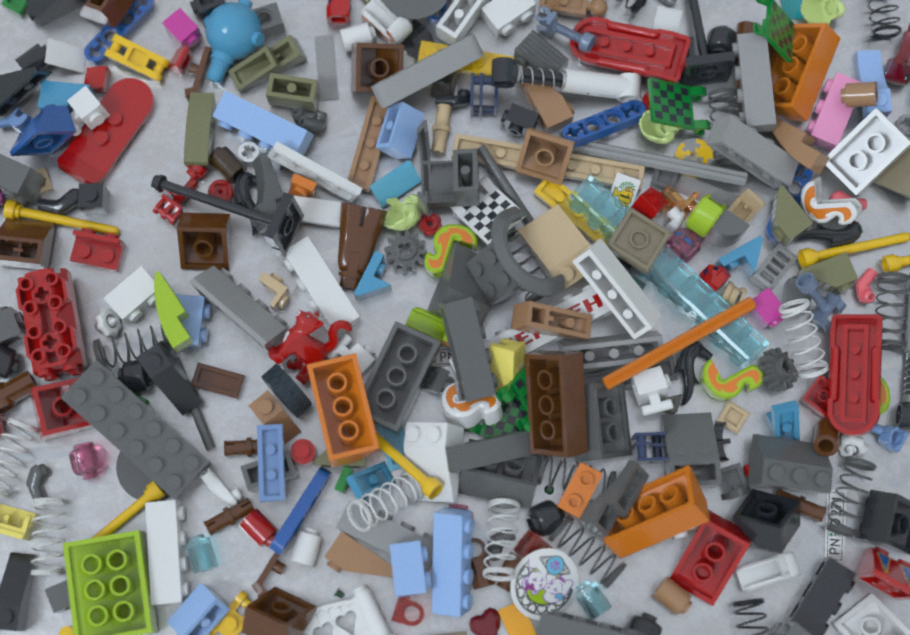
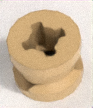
M729 281L720 297L719 303L722 305L728 304L732 307L735 305L734 303L739 292L741 294L736 304L744 299L747 289L744 287L738 288L733 282Z

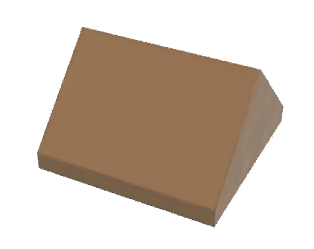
M528 127L516 172L562 185L575 142Z

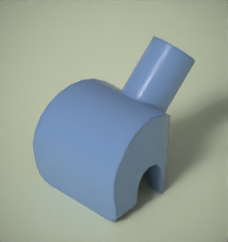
M17 107L7 118L0 119V129L12 126L20 133L29 124L32 117L27 113H23Z
M877 424L871 431L879 435L878 442L884 448L895 453L901 450L909 435L907 431L887 424L884 427Z

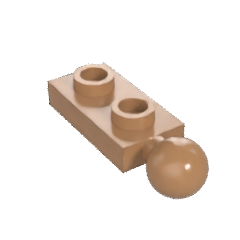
M540 0L539 7L545 6L549 8L551 13L555 11L558 15L585 18L586 10L590 11L595 17L605 15L608 10L605 0Z

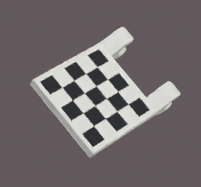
M484 176L479 180V184L486 195L480 199V205L472 206L467 211L463 206L450 208L455 217L460 219L483 242L489 245L492 242L491 226L494 218L505 209L514 206L519 207L504 195L488 177ZM521 220L511 223L508 231Z

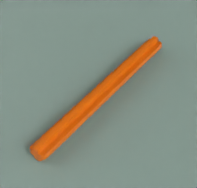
M751 297L742 300L603 377L602 382L608 390L754 310L756 308L754 300Z

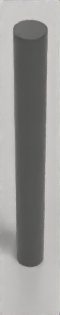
M482 145L479 147L477 152L507 197L525 212L526 217L523 218L525 224L527 225L533 221L534 218L486 146Z
M176 357L175 360L186 374L180 357ZM198 405L191 410V414L205 449L208 451L215 448V444Z

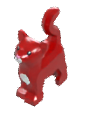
M299 310L296 313L295 325L286 331L281 344L271 346L268 349L269 358L275 363L280 364L292 354L297 356L294 360L289 359L286 367L292 370L299 369L300 372H298L295 378L305 385L310 380L307 365L324 361L327 358L328 353L335 349L339 343L338 330L352 331V325L348 321L339 320L331 324L328 330L329 342L323 343L309 335L324 325V322L318 319L320 312L318 310L314 313Z

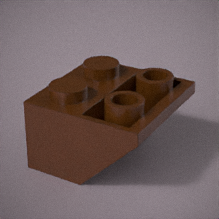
M87 0L80 15L116 28L134 0Z
M6 218L0 227V266L37 270L48 268L55 223Z

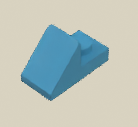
M761 235L718 258L715 266H722L729 272L741 265L739 262L741 261L751 277L757 267L763 241Z
M377 251L374 252L354 292L355 299L361 301L392 290L389 283L377 278V276L381 277L387 266L384 263V254Z
M796 400L771 405V412L766 414L771 436L800 441L799 406Z
M384 461L351 474L346 480L356 499H361L364 494L371 493L373 489L380 488L384 483L390 482L393 476ZM385 485L382 489L389 488V485ZM379 490L373 492V495L378 494ZM370 496L364 497L363 500H367Z

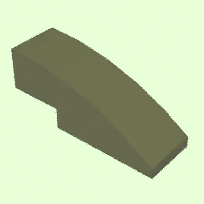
M288 35L272 47H263L228 72L238 91L241 92L268 81L270 73H284L306 60L307 57L298 40Z
M190 92L185 130L184 165H209L214 136L213 114L216 110L214 93Z

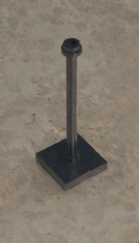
M688 0L699 56L685 57L680 84L691 87L728 82L735 62L734 51L716 54L708 53L698 0Z
M162 174L155 175L151 182V187L156 192L161 193L166 190L269 225L264 237L271 245L274 253L284 258L304 217L294 196L285 192L274 215L271 216L169 182L167 177Z

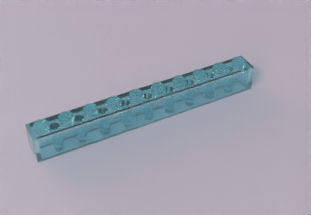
M591 174L570 194L567 200L571 210L576 214L581 213L591 229L600 231L606 243H608L628 211ZM666 245L662 248L647 274L639 270L640 275L645 280L651 281L663 297L669 298L682 315H687L693 321L694 326L731 307ZM742 317L708 335L715 347L723 349L729 355L731 362L738 367L741 366L743 369L750 365L770 344Z

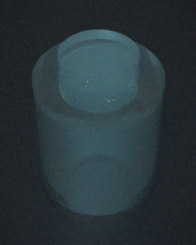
M204 534L189 538L190 543L186 544V549L194 574L219 567L210 537L205 538Z
M588 579L576 587L578 592L574 595L589 619L594 620L612 608L596 581L591 583Z

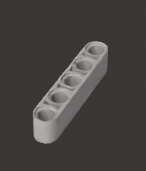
M474 33L379 81L372 85L371 88L381 108H385L483 57L484 53Z

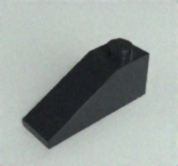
M31 67L0 75V116H7L52 73L51 69Z
M162 340L136 357L149 377L182 416L204 402Z
M10 552L0 585V630L25 631L33 583V576L30 575V571L35 569V565L31 563V560L36 558L37 555Z

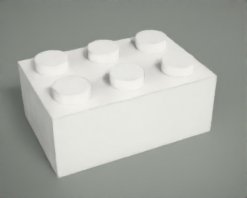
M875 108L827 155L830 159L826 166L855 195H860L910 147V139L879 109Z

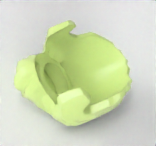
M802 0L800 11L808 23H827L830 25L831 20L844 16L846 7L840 0Z
M650 110L643 113L639 120L642 134L648 140L657 144H668L674 139L676 133L681 130V128L651 122Z
M416 194L406 196L403 203L399 202L398 198L395 197L386 200V203L390 204V209L383 224L386 228L405 231L414 227L419 221L421 209Z

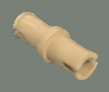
M437 104L435 124L432 125V131L434 132L432 148L430 150L432 153L446 154L447 136L451 131L449 126L451 105Z

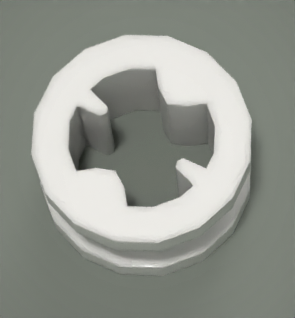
M244 142L238 149L240 160L249 166L253 165V160L261 154L258 146L253 142ZM247 149H251L252 152L253 150L256 151L250 159H248V156L243 157L246 155Z

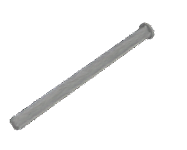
M594 141L578 148H573V152L741 186L746 184L748 173L745 171Z

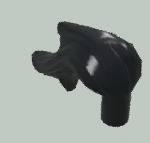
M241 172L234 183V203L253 209L256 204L250 196L249 187L250 184L257 186L256 175L249 172ZM251 223L252 235L254 236L257 232V228L254 227Z
M855 220L850 224H846V228L838 230L828 229L818 224V229L805 231L797 237V241L822 240L830 242L829 247L833 248L857 241L863 230L861 224Z
M699 341L680 351L674 370L675 373L681 371L684 393L681 406L686 405L691 399L694 385L700 384L694 372L696 356L699 355L706 362L713 356Z

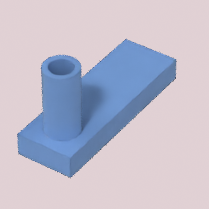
M283 424L257 425L259 502L286 501Z

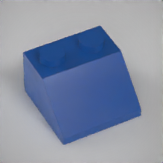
M50 104L43 107L42 111L32 118L29 124L21 130L10 150L11 156L52 155L77 132L67 106Z

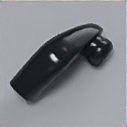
M70 189L58 200L41 198L38 201V210L59 215L67 213L78 205L79 189Z

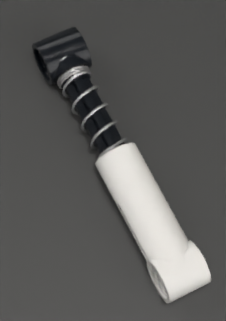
M498 57L492 60L491 85L495 88L506 89L512 88L518 83H521V85L523 83H530L531 86L538 84L542 85V87L544 85L552 86V88L559 87L561 92L614 98L621 103L641 100V76L636 73L617 75L564 68L563 71L553 72L551 69L544 71L541 68L532 69L530 66L523 68L514 59L508 57Z

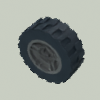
M275 364L261 376L272 392L297 418L312 405L306 394L279 365Z

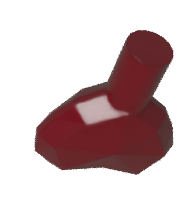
M489 607L484 610L482 615L472 617L469 622L471 631L475 635H498L501 623L499 612Z

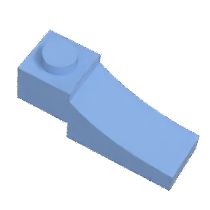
M881 50L856 51L857 80L860 82L876 81L878 85V105L862 107L863 118H866L875 108L888 117L892 112L891 94L884 76Z

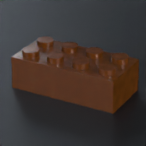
M539 351L525 354L528 420L530 421V453L558 457H572L588 453L583 352Z

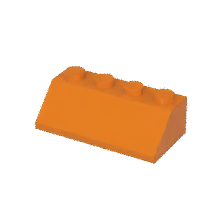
M794 23L792 62L787 63L776 51L770 69L775 115L787 121H808L841 39L827 23Z
M356 353L308 364L307 369L331 468L356 462L380 450Z
M688 465L645 484L627 517L618 516L608 536L604 537V542L620 559L710 521L707 500L692 468Z

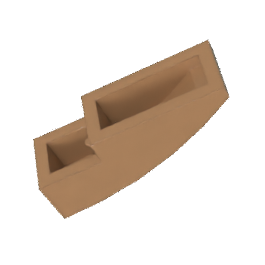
M776 117V127L772 132L778 142L799 163L820 175L830 158L811 147L815 138Z

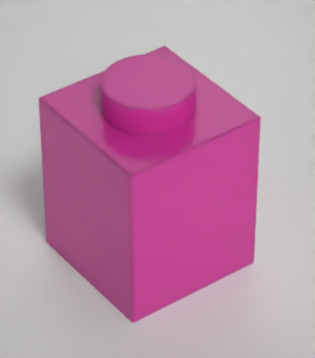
M181 8L177 9L162 22L166 32L180 47L186 45L192 48L202 37L199 27Z
M769 287L753 298L756 308L750 311V314L762 329L768 325L773 328L784 320L781 318L783 314L779 313L778 310L782 304Z

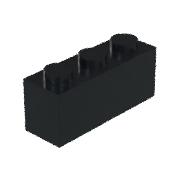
M825 557L785 622H796L811 635H824L829 627L827 621L831 615L835 616L842 606L841 598L854 587L855 581L853 579L856 573L833 558Z

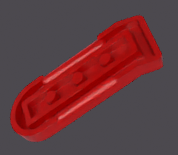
M589 17L580 21L573 30L583 35L586 32L596 35L592 49L589 53H586L578 48V42L571 39L570 47L575 57L584 64L626 73H636L641 76L676 83L681 77L691 40L688 36L673 31L655 30L619 23L602 17Z
M124 78L115 82L109 88L100 103L110 116L92 130L86 124L83 125L81 133L75 136L68 148L58 157L57 166L59 169L83 184L103 183L115 167L118 158L154 110V95L149 86L142 80Z
M836 314L831 318L827 413L833 427L841 434L850 437H858L869 433L875 428L880 418L883 318L878 314Z

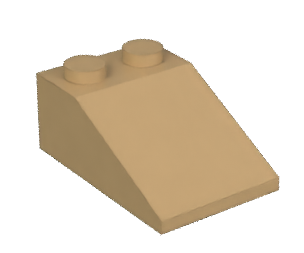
M558 204L517 230L547 278H553L562 274L566 289L584 277L572 261L590 244Z

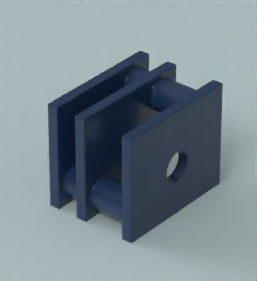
M471 73L470 117H473V114H479V117H482V114H494V117H497L498 88H494V105H482L483 85H491V76H483V73H480V76H474V73ZM474 85H480L479 105H473Z
M667 431L634 433L631 440H637V442L632 446V449H637L638 458L634 461L639 465L664 464L667 462L669 457H662V448L665 447V443L661 442V439L667 435ZM647 449H653V457L647 458Z

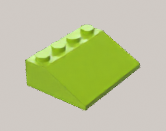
M135 530L63 543L74 635H146L158 633L155 605H151L149 563L145 531Z

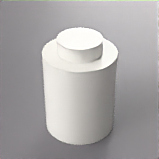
M367 22L340 30L346 53L351 52L353 43H373V40L377 39L373 25L368 26Z
M305 527L303 532L298 531L290 561L311 567L315 566L322 537L318 536L319 531Z

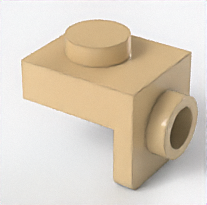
M747 188L733 201L727 210L748 224L754 215L764 207L765 202L756 193Z
M263 272L258 280L261 285L276 294L270 303V307L277 312L279 308L283 309L289 302L290 296L288 295L290 291L282 284L284 280L274 273L268 275Z

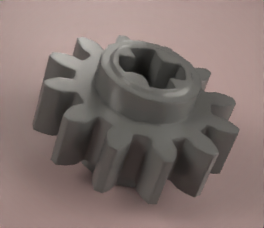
M407 229L404 236H401L396 231L395 240L388 238V243L391 247H385L384 251L387 254H391L386 257L387 263L394 261L393 270H397L401 266L402 272L405 274L407 267H411V270L416 272V263L424 265V260L420 256L424 257L427 254V250L421 249L426 245L425 240L418 242L419 233H415L411 237ZM407 248H410V254L405 253L404 255H402L401 249L406 250Z
M780 347L764 351V356L759 358L763 366L759 367V370L763 371L762 379L769 382L768 387H775L776 392L793 388V383L797 382L794 376L797 369L794 367V360L788 357V352L782 353Z

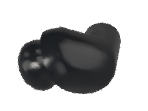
M460 89L458 95H437L435 104L436 106L437 104H448L452 107L465 106L470 102L469 97L471 93L467 89Z

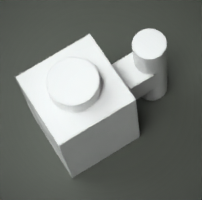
M86 86L67 100L74 109L70 113L77 131L73 134L74 136L81 133V129L78 126L81 122L84 121L92 130L110 116Z
M345 333L335 349L329 352L327 357L333 359L338 355L345 356L356 353L363 378L373 368L376 362L373 357L376 354L367 345L361 347L358 343L349 350L347 346L352 341V338Z
M661 366L646 369L631 377V385L638 406L649 403V405L641 406L643 416L673 409L671 399L661 401L667 398L668 389L671 388L668 374H663Z

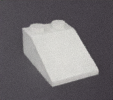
M406 422L404 438L405 457L427 477H436L444 485L436 498L430 500L423 494L419 501L457 503L460 472H449L446 447L463 443L464 427L450 423ZM409 476V482L414 487L418 499V486L416 482ZM411 488L412 499H415V494Z
M873 593L834 623L835 628L841 635H910V630Z

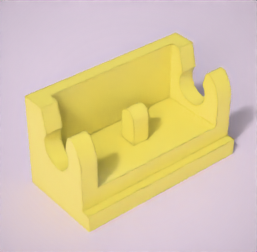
M500 339V344L492 343L489 345L492 359L489 367L491 373L494 372L498 384L495 387V392L513 380L517 373L525 366L526 342Z
M0 504V533L29 541L35 525L32 520L38 514Z

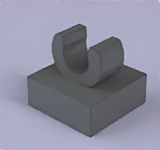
M432 366L422 389L430 393L442 394L445 390L443 388L445 382L454 383L455 380L449 377L450 371L442 367Z

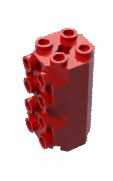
M54 268L31 271L24 274L25 277L17 279L18 287L15 291L18 309L23 312L26 356L31 360L33 374L38 378H44L45 382L59 380L60 376L69 374V376L82 375L84 368L87 367L71 272L66 268H60L61 273H55Z

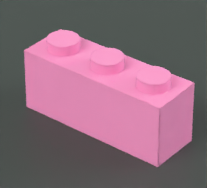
M838 72L833 79H827L823 88V92L826 93L823 100L819 99L814 110L817 113L815 121L810 120L805 133L815 138L813 146L831 152L839 144L854 108H847L845 103H841V89L845 88L846 83H859L860 81Z

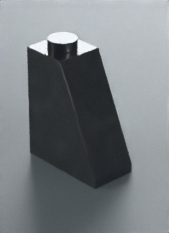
M26 0L29 7L25 8L31 21L36 20L42 27L84 6L87 0Z

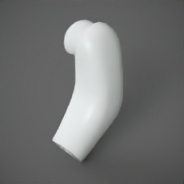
M673 207L667 213L671 220L663 227L672 232L667 242L674 236L673 233L679 230L685 219V212H680L678 207Z
M204 468L199 473L207 487L225 503L234 506L238 504V500L243 498L242 493L237 487L229 491L210 468Z

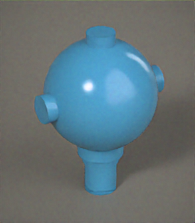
M239 0L238 2L221 4L210 15L205 17L203 25L206 38L213 49L210 56L212 58L206 79L221 84L226 71L230 66H233L236 59H242L251 55L258 47L263 45L265 35L261 31L262 24L258 15L251 9L253 2L250 0Z

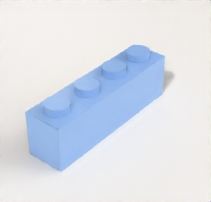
M224 91L213 114L214 118L220 120L218 125L229 131L234 127L240 130L238 135L250 141L254 137L260 140L258 145L268 150L278 141L304 156L314 136L309 131L227 91Z
M444 507L434 512L432 613L461 617L470 611L472 607L473 596L470 594V588L474 577L473 570L471 569L474 546L471 542L475 522L472 519V511Z

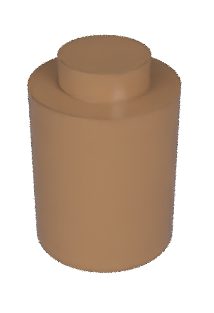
M877 82L846 83L845 88L841 89V103H845L847 108L877 106Z
M668 576L663 579L652 594L653 598L676 616L679 613L684 615L692 605L690 601L692 595Z

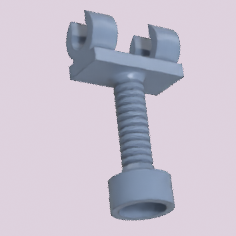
M545 6L539 7L540 12L547 14L546 17L542 18L535 14L536 21L539 24H546V28H541L537 25V31L541 35H547L548 38L552 39L555 32L578 42L580 50L586 53L590 52L595 43L596 35L586 32L584 35L558 23L557 12L553 11L551 13L549 8Z
M805 272L798 276L795 284L803 294H809L818 306L813 312L814 317L811 321L819 330L823 328L826 332L831 326V322L827 317L836 309L841 314L846 304L840 296L830 292L824 298L817 289L818 281L811 272Z

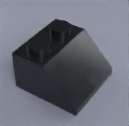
M752 489L733 515V521L756 547L782 554L800 527L801 501Z
M870 489L869 497L865 502L864 518L859 528V539L876 546L910 555V500L896 493Z

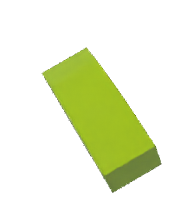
M158 271L154 276L156 308L164 333L172 348L178 353L194 342L181 322L188 318L189 314L165 277Z

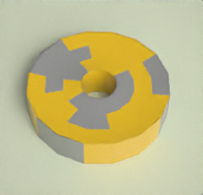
M690 138L683 141L676 149L674 158L693 161L690 159V155H696L698 160L694 162L712 165L713 151L704 140Z

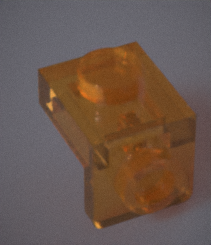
M669 184L661 191L664 199L669 202L665 207L668 211L673 207H678L680 212L684 211L689 214L698 204L695 201L699 195L696 191L687 200Z

